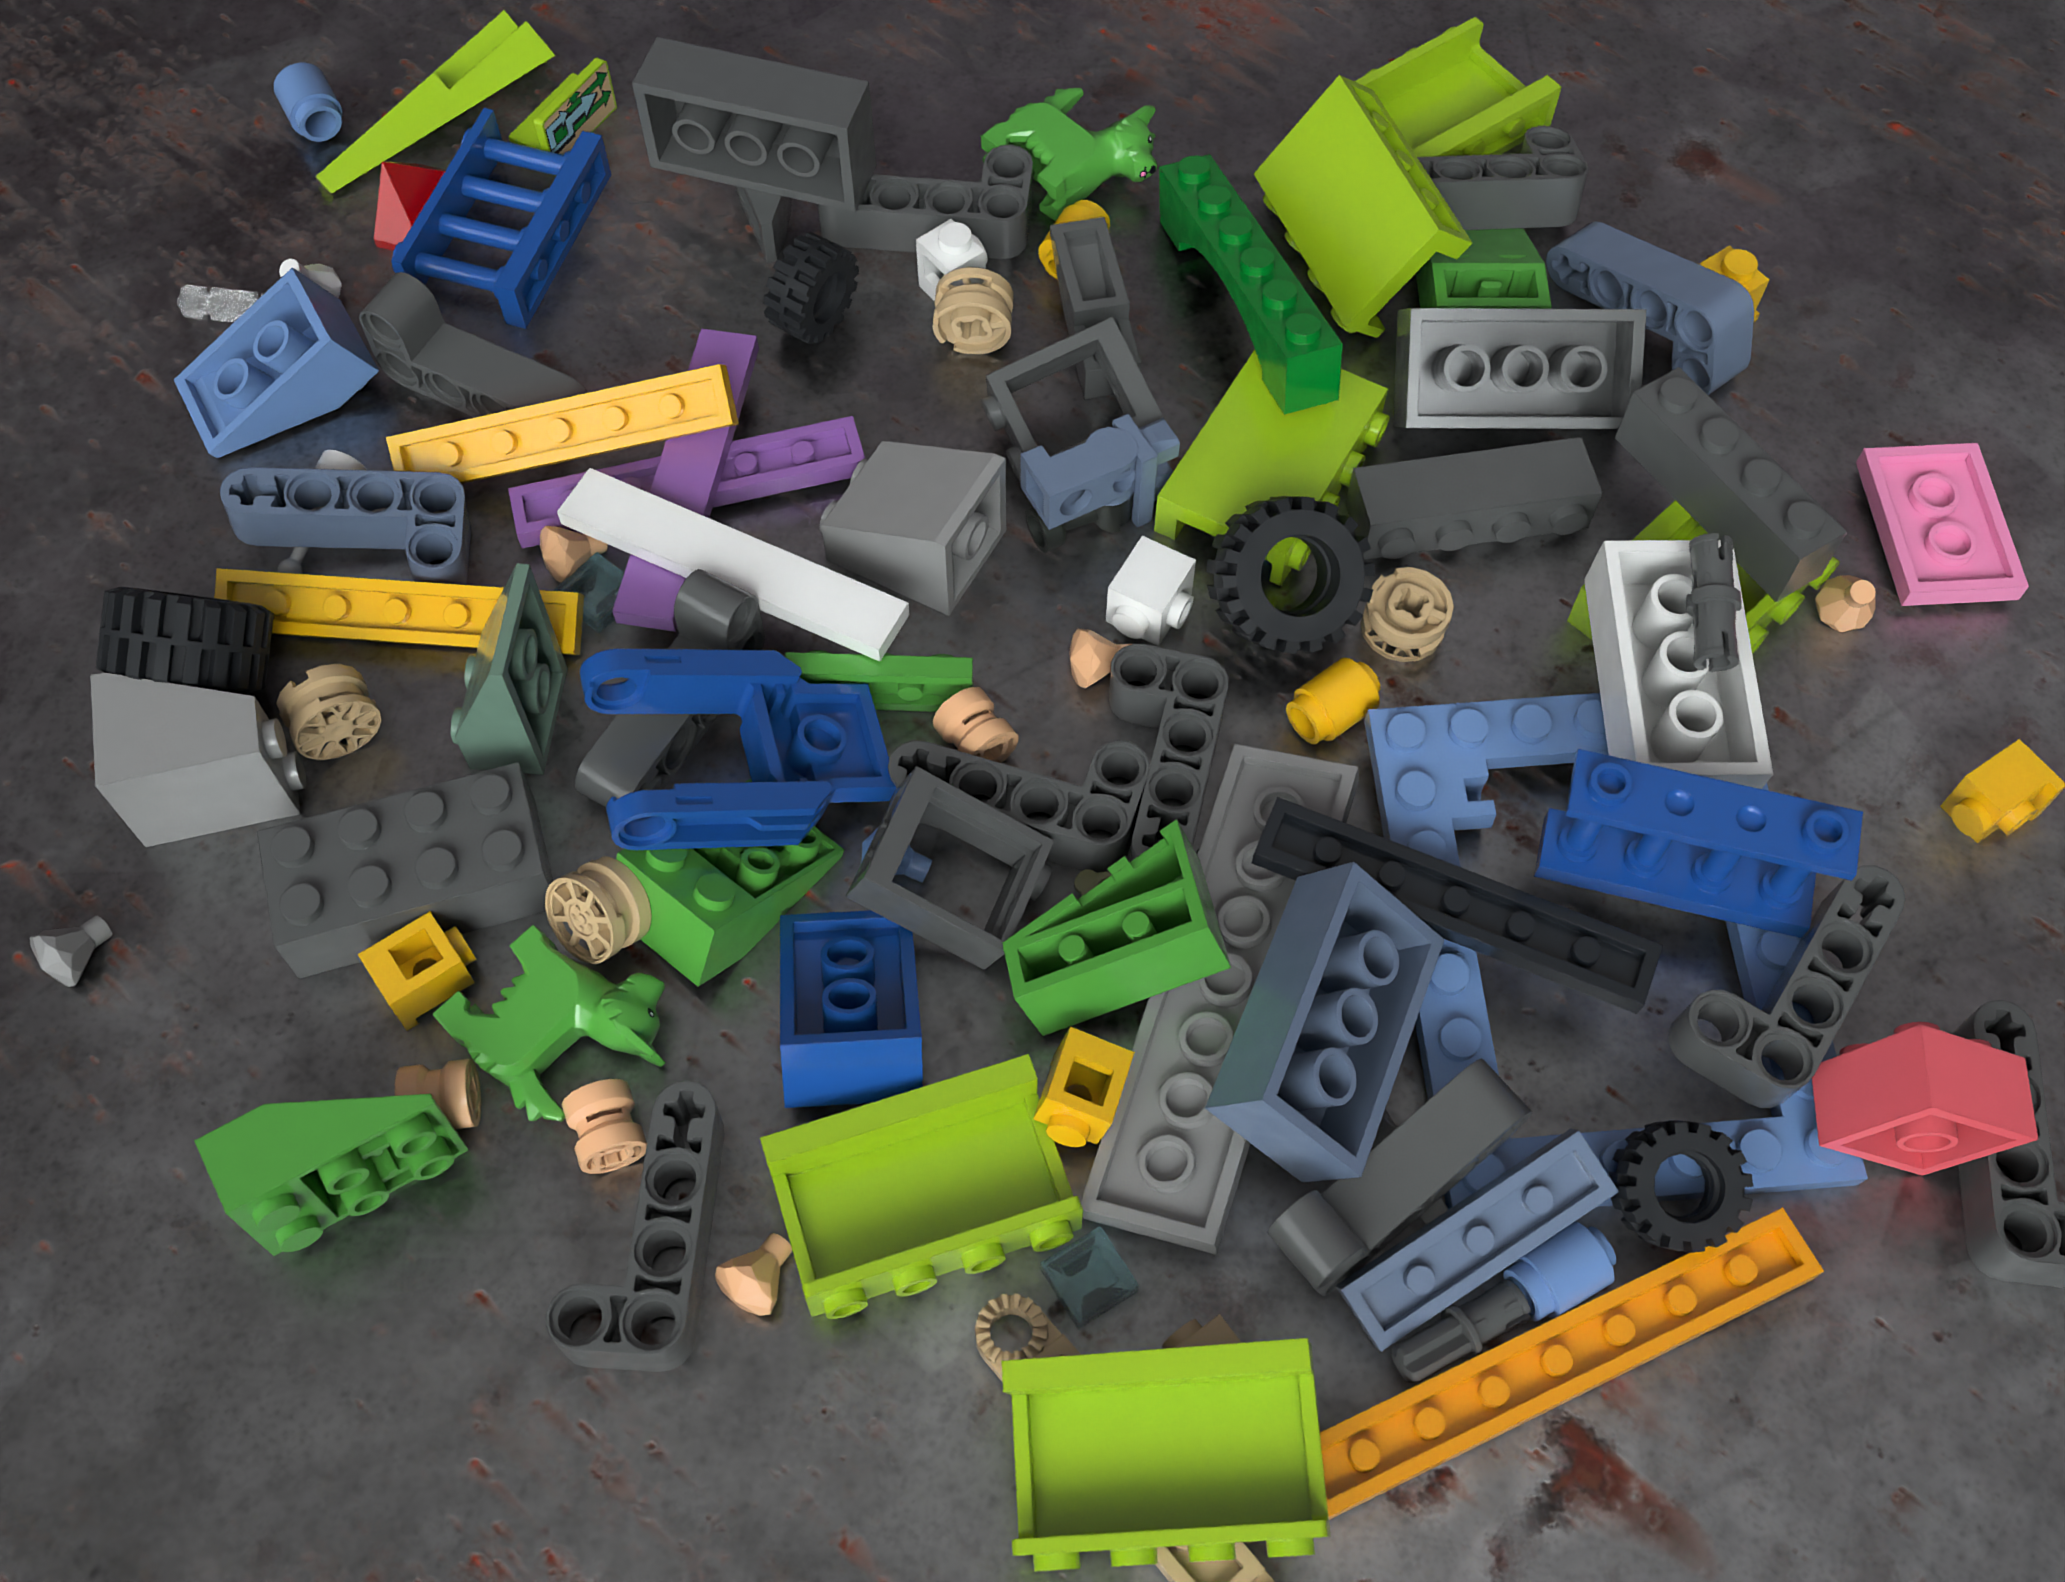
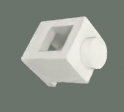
M949 219L916 239L919 287L934 301L936 286L939 280L947 273L968 267L986 269L988 261L986 250L981 241L971 234L969 227L963 223L954 222L952 219ZM970 278L971 283L982 284L984 282L983 279ZM960 279L952 282L951 285L957 287L964 285V283Z

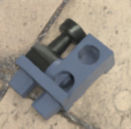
M1126 414L1112 420V427L1101 428L1090 434L1085 443L1051 457L1042 445L1021 453V489L1033 505L1032 508L1025 511L1026 523L1032 539L1043 553L1062 546L1066 541V531L1095 522L1101 529L1114 533L1120 532V527L1129 522L1131 517L1136 527L1152 521L1154 501H1157V495L1173 473L1167 461L1179 456L1180 442L1167 422L1161 418L1138 428L1130 415Z

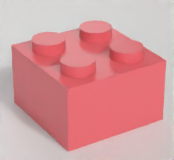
M1906 1023L1896 1027L1894 1035L1870 1044L1861 1043L1846 1046L1839 1051V1056L1821 1062L1815 1075L1812 1077L1819 1146L1921 1176L2039 1140L2026 1059L1993 1048L1991 1043L1986 1040L1965 1039L1941 1031L1940 1027L1934 1023Z

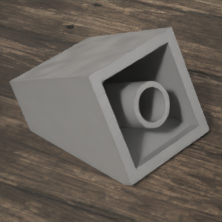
M882 441L869 460L862 459L858 463L852 474L848 489L839 501L833 500L830 502L822 515L820 532L823 535L826 560L949 616L1006 532V458L995 453Z
M104 672L90 675L95 786L145 847L300 814L298 789H303L307 786L302 758L298 751L289 752L279 720L277 718L269 720L255 696L174 683L154 682L149 679L138 680Z

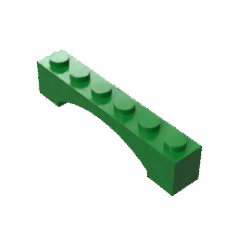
M1210 154L1188 156L1179 162L1159 166L1160 223L1178 251L1190 248L1197 249L1220 276L1248 330L1262 368V381L1284 415L1339 400L1343 343Z

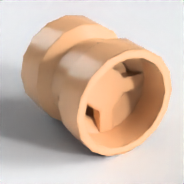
M980 687L966 688L952 695L936 711L933 718V727L941 738L947 743H954L958 751L1002 763L1010 756L1019 742V735L1004 718H997L994 715V703Z
M473 1059L448 1061L442 1069L430 1070L421 1064L399 1067L395 1078V1096L431 1094L455 1129L477 1127L479 1125L481 1117V1089L477 1068Z
M621 1079L596 1081L574 1090L562 1102L566 1122L569 1128L577 1131L579 1137L574 1149L582 1172L601 1174L615 1171L634 1163L646 1153L647 1141L640 1124L633 1122L630 1114L635 1103L627 1081Z

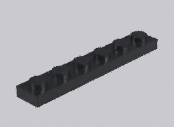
M1277 797L1255 849L1252 864L1296 881L1299 876L1355 862L1443 939L1635 1014L1645 1005L1663 945Z

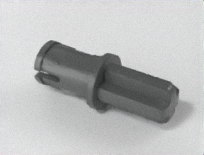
M1504 1279L1475 1299L1459 1307L1451 1304L1442 1310L1440 1320L1394 1345L1391 1350L1392 1360L1404 1380L1407 1382L1421 1381L1463 1356L1470 1360L1482 1354V1347L1489 1344L1492 1340L1531 1320V1316L1528 1314L1531 1312L1530 1306L1516 1284Z

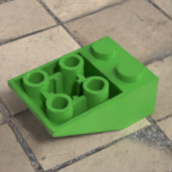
M1523 228L1465 230L1473 243L1458 259L1436 252L1416 272L1420 308L1551 309L1552 307L1545 263Z
M814 826L799 845L663 850L623 849L617 853L616 860L622 862L636 875L644 887L650 902L651 926L648 933L640 940L699 987L742 959L780 921V915H785L843 856L845 849Z
M431 1094L263 1104L194 1140L225 1213L273 1256L281 1252L298 1251L311 1245L321 1237L323 1229L349 1215L360 1216L377 1209L387 1201L389 1193L415 1179L427 1180L443 1173L453 1164L454 1158L469 1150L465 1141Z

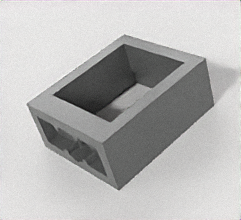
M1113 317L986 375L988 396L982 398L981 402L993 429L998 431L1004 428L1013 447L1006 449V453L1013 471L1020 482L1021 453L1034 449L1037 445L1011 393L1095 355L1124 414H1129L1138 428L1161 418L1164 419ZM1086 438V439H1084V440H1082V441H1080V442H1077V443H1075V444H1073V445H1071V446H1069V447H1067V448H1065V449H1062V450H1060V451H1058V452H1056V453H1054V454H1052V455H1049V456L1051 457V456H1053V455H1056V454H1058V453H1061V452H1063V451H1066V450H1068V449H1071V448H1073V447H1076V446H1078V445H1080V444H1083V443L1086 442V440H1087L1088 438Z
M916 766L897 787L845 897L985 970L1005 954L1002 943L1029 924L1026 920L1022 919V915L1029 899L1035 901L1044 890L1050 878L1052 867L1047 865L1045 861L1054 840ZM921 818L1012 866L984 930L892 882Z

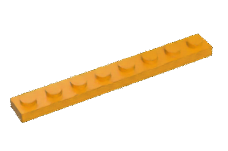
M1782 1207L1741 1227L1738 1233L1731 1232L1725 1235L1728 1242L1719 1247L1708 1246L1705 1247L1703 1252H1690L1320 1432L1329 1520L1815 1279L1824 1272L1823 1268Z

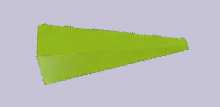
M503 10L315 178L331 194L381 164L382 161H386L551 59L555 54L527 21L518 27L506 11Z

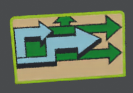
M595 57L578 75L571 73L508 136L509 141L562 155L567 151H571L582 131L593 133L617 108L607 61Z

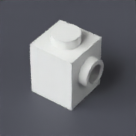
M1142 535L1108 587L1106 622L1114 625L1125 636L1134 639L1142 638L1159 646L1171 627L1180 629L1189 615L1194 597L1191 595L1196 560Z

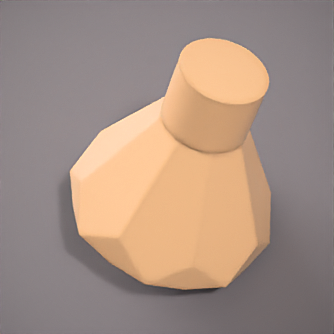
M545 526L540 533V550L545 566L552 577L562 584L572 578L591 556L605 553L608 550V544L588 535L564 528Z
M1841 575L1826 580L1815 598L1820 620L1840 633L1864 628L1875 611V588L1873 584L1851 575Z
M1078 628L1072 636L1069 651L1071 672L1076 684L1087 688L1110 673L1111 661L1115 654L1123 647L1132 645V643L1114 644L1092 630Z
M771 1233L758 1250L735 1257L717 1266L715 1273L716 1282L721 1291L741 1309L759 1316L770 1315L777 1301L780 1267L792 1253V1247L785 1238Z

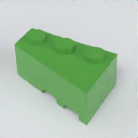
M1177 819L1160 830L1163 837L1162 840L1131 862L1125 856L1107 868L1111 876L1082 897L1076 899L1073 893L1002 943L1014 999L1042 1036L1232 968L1201 862Z

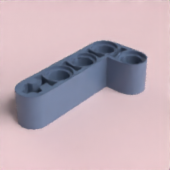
M1597 221L1587 224L1548 251L1546 256L1547 270L1552 280L1563 290L1603 309H1647L1645 328L1673 341L1672 370L1680 367L1707 395L1713 393L1749 366L1752 349L1754 303L1749 292L1737 281Z
M248 467L240 468L230 473L221 484L220 497L233 532L239 540L246 544L277 547L406 549L413 582L466 585L471 525L464 488L459 480L450 474L440 472ZM315 507H322L318 510H311ZM386 508L382 511L372 512L376 509ZM438 510H448L444 513H433ZM434 560H446L441 564H428Z

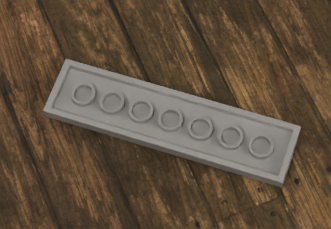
M1234 744L1197 854L1232 968L1149 997L1131 1050L1135 1053L1112 1125L1101 1139L1081 1199L1083 1219L1204 1252L1218 1254L1250 1142L1206 1110L1205 1107L1296 882L1252 864V858L1277 797L1347 823L1359 783L1357 766Z

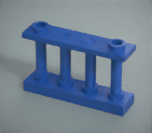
M483 108L472 128H468L464 133L460 148L406 237L396 245L391 260L393 271L395 273H407L417 278L424 285H426L430 277L494 292L495 297L499 301L505 323L527 329L611 177L602 135L582 131L571 151L565 152L564 155L502 141L494 110ZM498 162L556 175L550 188H546L543 192L488 180ZM476 199L535 213L529 225L523 227L521 231L465 218ZM453 238L513 252L506 265L501 266L498 270L442 257Z
M1578 749L1574 760L1566 811L1549 808L1545 815L1534 877L1802 938L1810 929L1816 873L1851 881L1857 875L1863 811Z

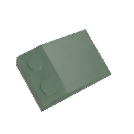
M517 563L482 630L476 654H470L466 661L464 678L467 692L463 707H456L453 712L451 738L454 744H458L470 769L490 770L519 762L523 773L544 775L568 668L530 564Z

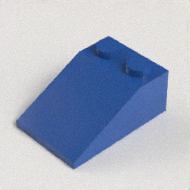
M871 910L780 915V1051L785 1108L872 1103L923 1087L922 1033L913 932Z

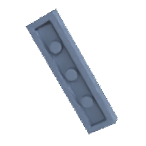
M1570 1128L1335 1286L1374 1347L1382 1352L1619 1191L1581 1132Z

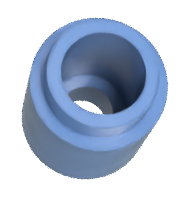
M304 62L294 63L282 69L275 78L274 93L293 129L307 139L316 142L326 141L334 137L341 128L343 111L323 72L317 66Z
M1575 1221L1515 1261L1513 1266L1504 1271L1503 1277L1516 1284L1524 1294L1530 1306L1531 1312L1528 1314L1531 1316V1320L1537 1322L1546 1316L1554 1319L1570 1311L1614 1282L1615 1276L1612 1266L1616 1263V1255L1610 1242L1602 1232L1592 1226L1586 1228L1581 1223Z

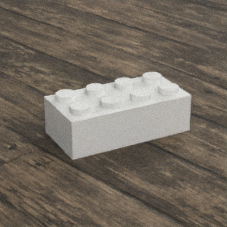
M1691 540L1604 541L1584 582L1609 756L1762 789L1773 776V769L1734 549V587L1741 592L1742 603L1741 610L1736 611L1735 620L1739 664L1729 670L1709 672V659H1706L1707 667L1704 670L1697 669L1693 663V617L1686 610V596L1691 594L1692 569L1689 552V542ZM1718 540V548L1721 547V540Z

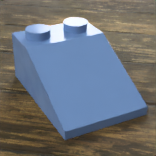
M292 267L174 379V382L208 453L216 458H220L340 408L358 390L362 389L379 372V369L341 300Z

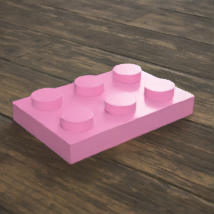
M1978 443L1863 449L1856 461V465L1901 606L2019 600L2029 585Z

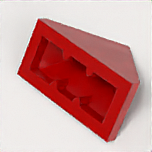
M382 161L374 231L376 247L394 251L396 245L406 237L446 170L415 163Z

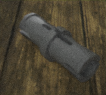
M1719 533L1703 534L1689 542L1692 591L1691 594L1686 596V610L1693 617V663L1697 669L1704 670L1707 667L1706 659H1709V672L1729 670L1739 664L1735 620L1736 611L1741 610L1742 603L1741 592L1734 587L1733 539L1728 535H1724L1720 538L1721 547L1718 548Z

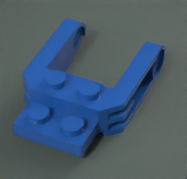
M609 649L590 656L580 667V678L586 705L598 713L739 715L742 720L739 730L752 782L682 783L674 784L672 789L641 790L626 794L618 799L611 797L606 805V811L613 842L617 846L628 850L799 845L822 818L829 803L890 801L896 786L891 781L889 775V756L869 685L809 684L800 678L802 674L801 667L776 650ZM613 678H628L616 684H602Z

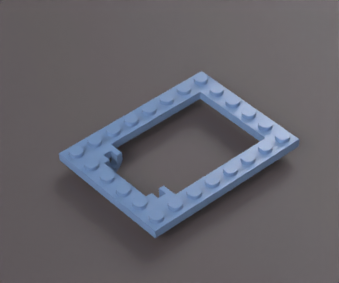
M1600 693L1368 709L1364 720L1384 838L1459 867L1461 866L1454 831L1492 828L1496 817L1494 800L1481 801V792L1489 777L1488 769L1574 763L1578 749L1609 755ZM1766 783L1762 789L1769 791ZM1725 921L1744 1000L1762 1010L1801 938ZM1445 939L1415 1022L1428 1100L1466 1067L1479 1059H1484L1499 1075L1477 953L1474 950ZM1792 1002L1796 1014L1804 1021L1814 1024L1809 1010L1801 1004ZM1833 1041L1822 1062L1836 1057ZM1761 1056L1765 1070L1771 1076L1784 1080L1783 1071L1774 1060ZM1812 1078L1782 1104L1770 1108L1772 1117L1702 1123L1711 1126L1713 1131L1723 1132L1733 1140L1729 1146L1732 1149L1741 1150L1747 1162L1741 1165L1743 1173L1752 1174L1754 1187H1746L1744 1195L1856 1186L1868 1179L1863 1158L1819 1146ZM1645 1128L1585 1132L1581 1134L1609 1175V1172H1616L1618 1163L1612 1160L1616 1150L1625 1149L1628 1145L1625 1138L1633 1131H1642ZM1560 1135L1507 1139L1444 1195L1448 1210ZM1683 1154L1669 1157L1662 1162L1655 1175L1654 1191L1658 1202L1703 1198L1705 1180L1700 1166L1695 1160ZM1611 1198L1597 1207L1613 1206Z

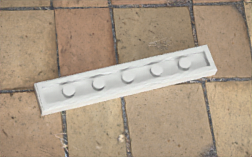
M592 468L588 469L557 511L560 522L564 526L685 578L698 569L705 570L755 595L761 611L879 662L910 615L909 603Z

